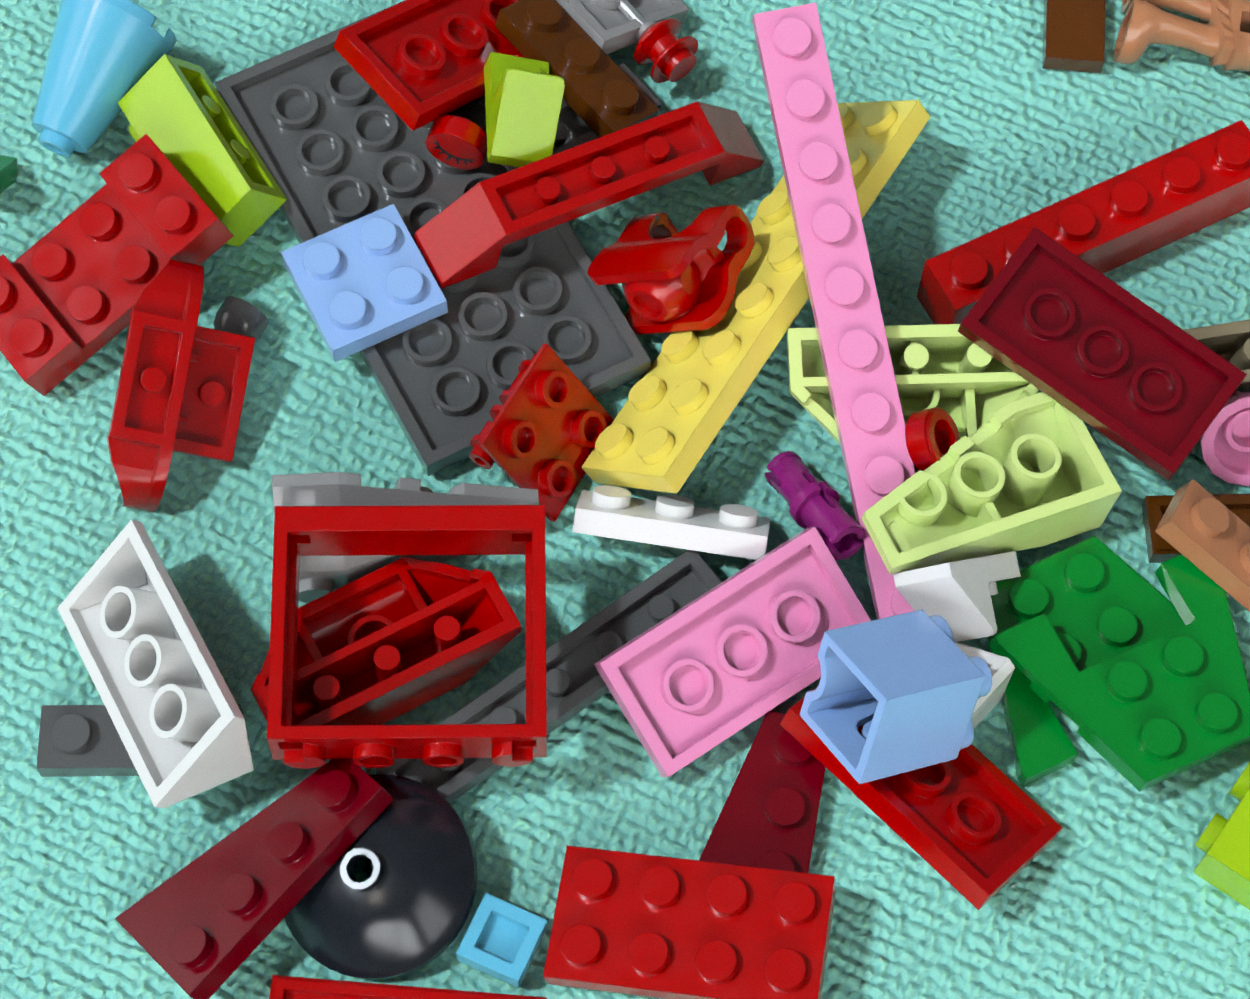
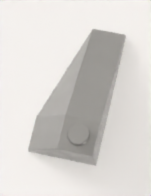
M327 472L272 475L274 514L275 506L539 505L538 489L462 483L452 487L448 493H437L421 486V479L399 477L396 487L379 488L361 486V474ZM461 555L300 556L299 601L309 603L402 557L441 563Z

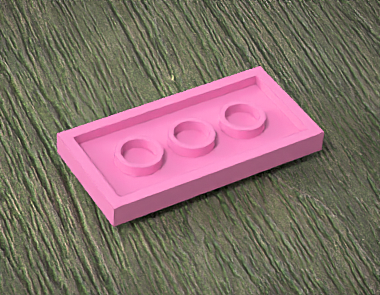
M814 526L806 528L594 663V666L661 777H670L821 678V667L817 655L825 631L871 620Z

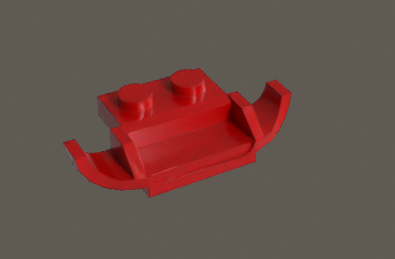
M170 259L154 280L144 289L130 312V324L109 431L106 436L111 465L116 472L122 492L123 507L155 512L158 509L167 482L173 452L223 462H232L255 338L197 326L204 283V267L201 265Z

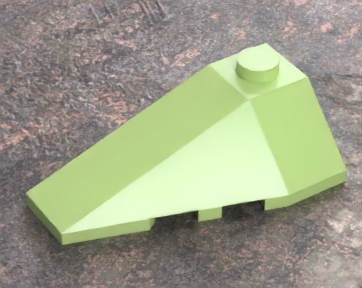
M1040 392L1005 404L993 413L990 420L969 437L963 436L950 446L948 452L940 458V461L937 460L924 471L919 470L866 510L861 519L889 574L949 562L1042 547L1099 528L1122 490L1083 420L1044 392Z

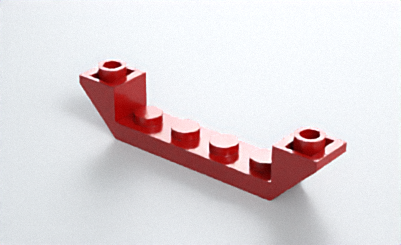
M696 101L481 181L415 232L414 238L440 289L495 269L502 247L699 171L703 172L711 186L761 167L764 159L737 111Z

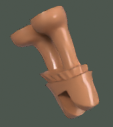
M1122 0L1121 11L1125 16L1115 43L1114 62L1126 65L1137 62L1149 45L1164 44L1203 54L1209 57L1211 67L1222 65L1225 71L1243 70L1250 72V0ZM1164 10L1175 11L1186 15L1194 16L1198 18V22L1168 13Z

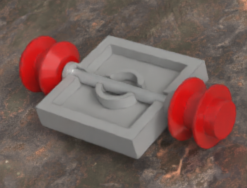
M556 0L606 54L637 43L634 60L639 65L654 63L650 75L651 79L656 83H663L668 80L670 82L679 81L696 64L697 39L693 36L678 38L681 33L682 24L689 11V8L681 0Z

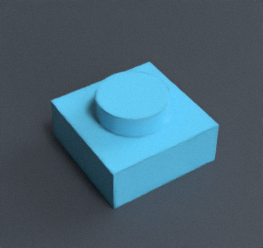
M485 892L456 952L457 960L519 988L548 928V922L540 916Z

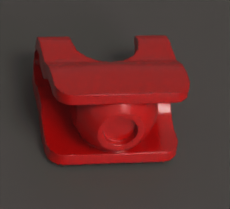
M735 204L705 208L692 224L681 232L673 225L667 213L635 216L627 224L616 243L599 252L589 266L587 273L595 285L622 283L624 295L630 306L625 318L635 335L706 330L717 325L731 306L735 296L738 275L754 247V232L743 210ZM726 230L727 242L724 250L721 251L717 246Z

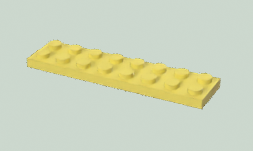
M919 100L837 103L862 219L931 118ZM784 175L771 194L765 197L758 205L757 214L751 221L754 232V247L738 275L735 296L726 315L717 325L710 329L673 332L666 338L662 344L661 353L652 364L651 369L632 387L627 402L611 425L600 433L595 442V448L581 467L595 483L677 494L809 299Z

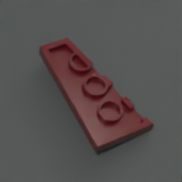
M773 711L766 713L699 861L803 873L809 872L825 766L780 725L786 714Z
M332 759L115 919L191 998L209 999L385 810L394 798L364 770L355 765L351 759Z

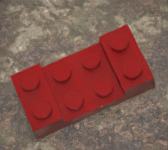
M147 134L99 173L107 183L18 259L12 262L4 254L0 256V351L24 382L43 396L48 394L130 324L132 308L144 289L154 280L170 259L200 265L234 237Z

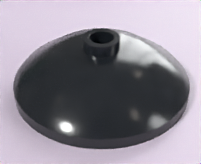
M373 774L369 776L380 784L394 800L284 917L293 937L312 958L333 971L359 979L379 980L400 977L412 973L436 959L449 947L462 930L473 906L477 888L476 852L470 833L461 816L448 801L431 788L406 777L388 774ZM370 858L373 863L372 875L366 881L358 882L354 875L355 867L359 861Z

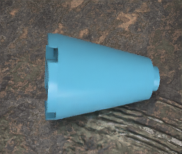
M61 0L32 120V127L40 133L37 140L38 143L46 149L67 158L71 157L73 151L87 153L122 111L118 105L121 98L164 54L169 55L177 41L175 33L168 28L164 37L152 28L157 17L130 0Z

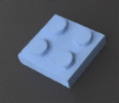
M394 204L281 252L283 264L334 362L448 313L447 300Z

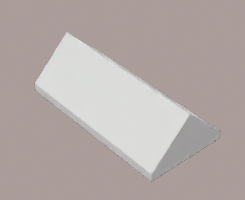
M130 520L57 609L154 807L167 808L249 773L254 769L245 718L142 522Z

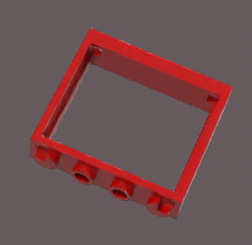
M545 505L275 506L267 742L273 760H283V763L289 767L308 769L323 766L325 759H353V763L360 767L383 768L393 765L395 759L422 758V762L428 766L454 767L463 764L464 758H491V761L496 765L518 767L532 763L533 758L547 757ZM525 555L526 724L295 726L300 556Z

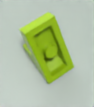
M490 52L484 66L488 162L521 167L551 156L565 89L564 78L549 75V62Z

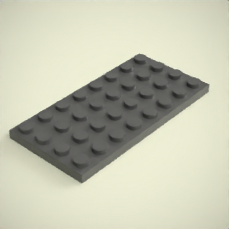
M370 16L215 82L218 93L286 196L287 200L280 206V209L299 243H303L394 204L423 256L414 238L415 232L477 183L508 172L501 164L489 163L487 153L482 165L470 170L449 166L435 158L428 151L425 144L433 121L412 131L338 53L333 46L339 31ZM485 95L446 114L466 118L476 123L486 133ZM568 222L503 246L495 269L441 289L447 300L448 313L359 351L428 476L469 457L473 449L470 445L473 436L479 435L488 421L493 422L489 413L494 405H503L499 400V396L503 390H508L519 374L518 367L523 360H531L543 343L548 344L595 398L646 374L651 369L649 356L607 286L595 285L587 272L592 261Z

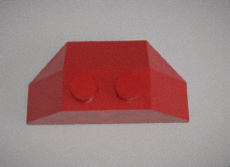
M402 557L299 607L295 726L382 725L465 684L522 631L519 620L492 572L479 569L470 571L449 564ZM270 648L261 672L257 674L251 688L252 695L266 722L268 714Z

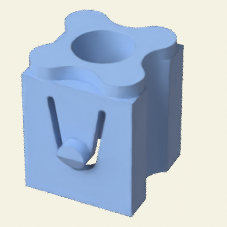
M922 609L824 632L817 655L821 667L820 683L816 690L806 692L800 716L859 784L957 759L960 749L971 745L974 737L972 714L977 700L990 692L992 675L989 666L981 657L968 656L956 645L951 629L943 617L939 615L928 616ZM864 725L860 735L857 728Z

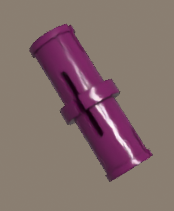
M786 451L775 456L766 467L771 472H765V478L788 503L792 519L803 529L815 526L834 559L844 560L856 554L864 544L860 539L865 538L866 534L864 529L841 507L837 491L828 482L820 481L816 478L797 453Z

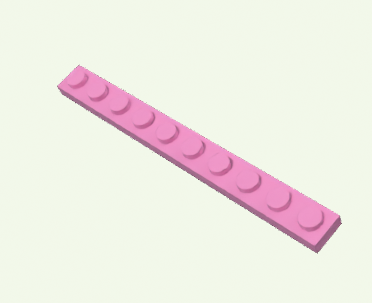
M815 2L754 14L752 24L855 518L857 524L864 529L866 537L860 540L864 543L862 551L876 618L882 619L913 612L914 609L895 587L893 574H889L861 519L866 510L914 475L915 469L906 446V427L817 4Z

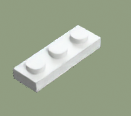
M601 485L594 487L593 491L582 490L575 508L572 532L758 560L766 553L770 518L758 516L757 510L744 505L726 504L722 505L720 510L694 507L695 502L683 496L660 495L654 501L631 497V492L621 487Z

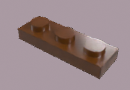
M519 0L500 9L495 24L496 28L524 58L549 62V75L564 78L565 89L563 99L599 138L657 116L659 109L556 0Z

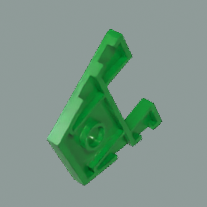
M1096 536L1090 537L1020 570L1021 577L996 581L999 594L991 595L997 633L1045 613L1079 671L1185 626L1174 605ZM989 636V637H988L989 643H990V641H991V639H992L993 636ZM1015 667L1003 694L1005 702L1003 711L1008 733H1011L1016 755L1015 769L1017 779L1021 786L1024 787L1074 763L1078 753L1049 704H1046L1029 688L1031 681Z
M1182 554L1162 562L1155 575L1185 626L1082 671L1076 668L1045 613L995 634L989 643V647L994 654L1009 658L1012 664L1031 681L1029 688L1046 704L1052 701L1079 726L1077 733L1139 792L1250 742V691L1226 592Z

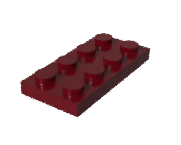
M1036 227L1032 229L973 306L957 331L1168 481L1247 375Z

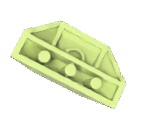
M960 324L884 326L905 427L911 414L939 407L946 411L954 420L960 439L965 435L969 437L986 424L992 414L1005 404L1037 394L1040 389L957 332ZM788 328L787 345L790 394L840 444L816 328Z

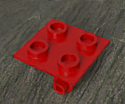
M543 343L531 360H523L519 365V374L508 390H503L499 396V400L503 405H494L489 413L493 422L488 421L480 434L474 435L471 439L470 445L473 449L469 454V458L476 465L484 469H491L493 464L496 463L519 488L538 489L539 505H545V516L551 522H555L586 472L581 467L595 448L598 436L611 425L614 419L548 344Z

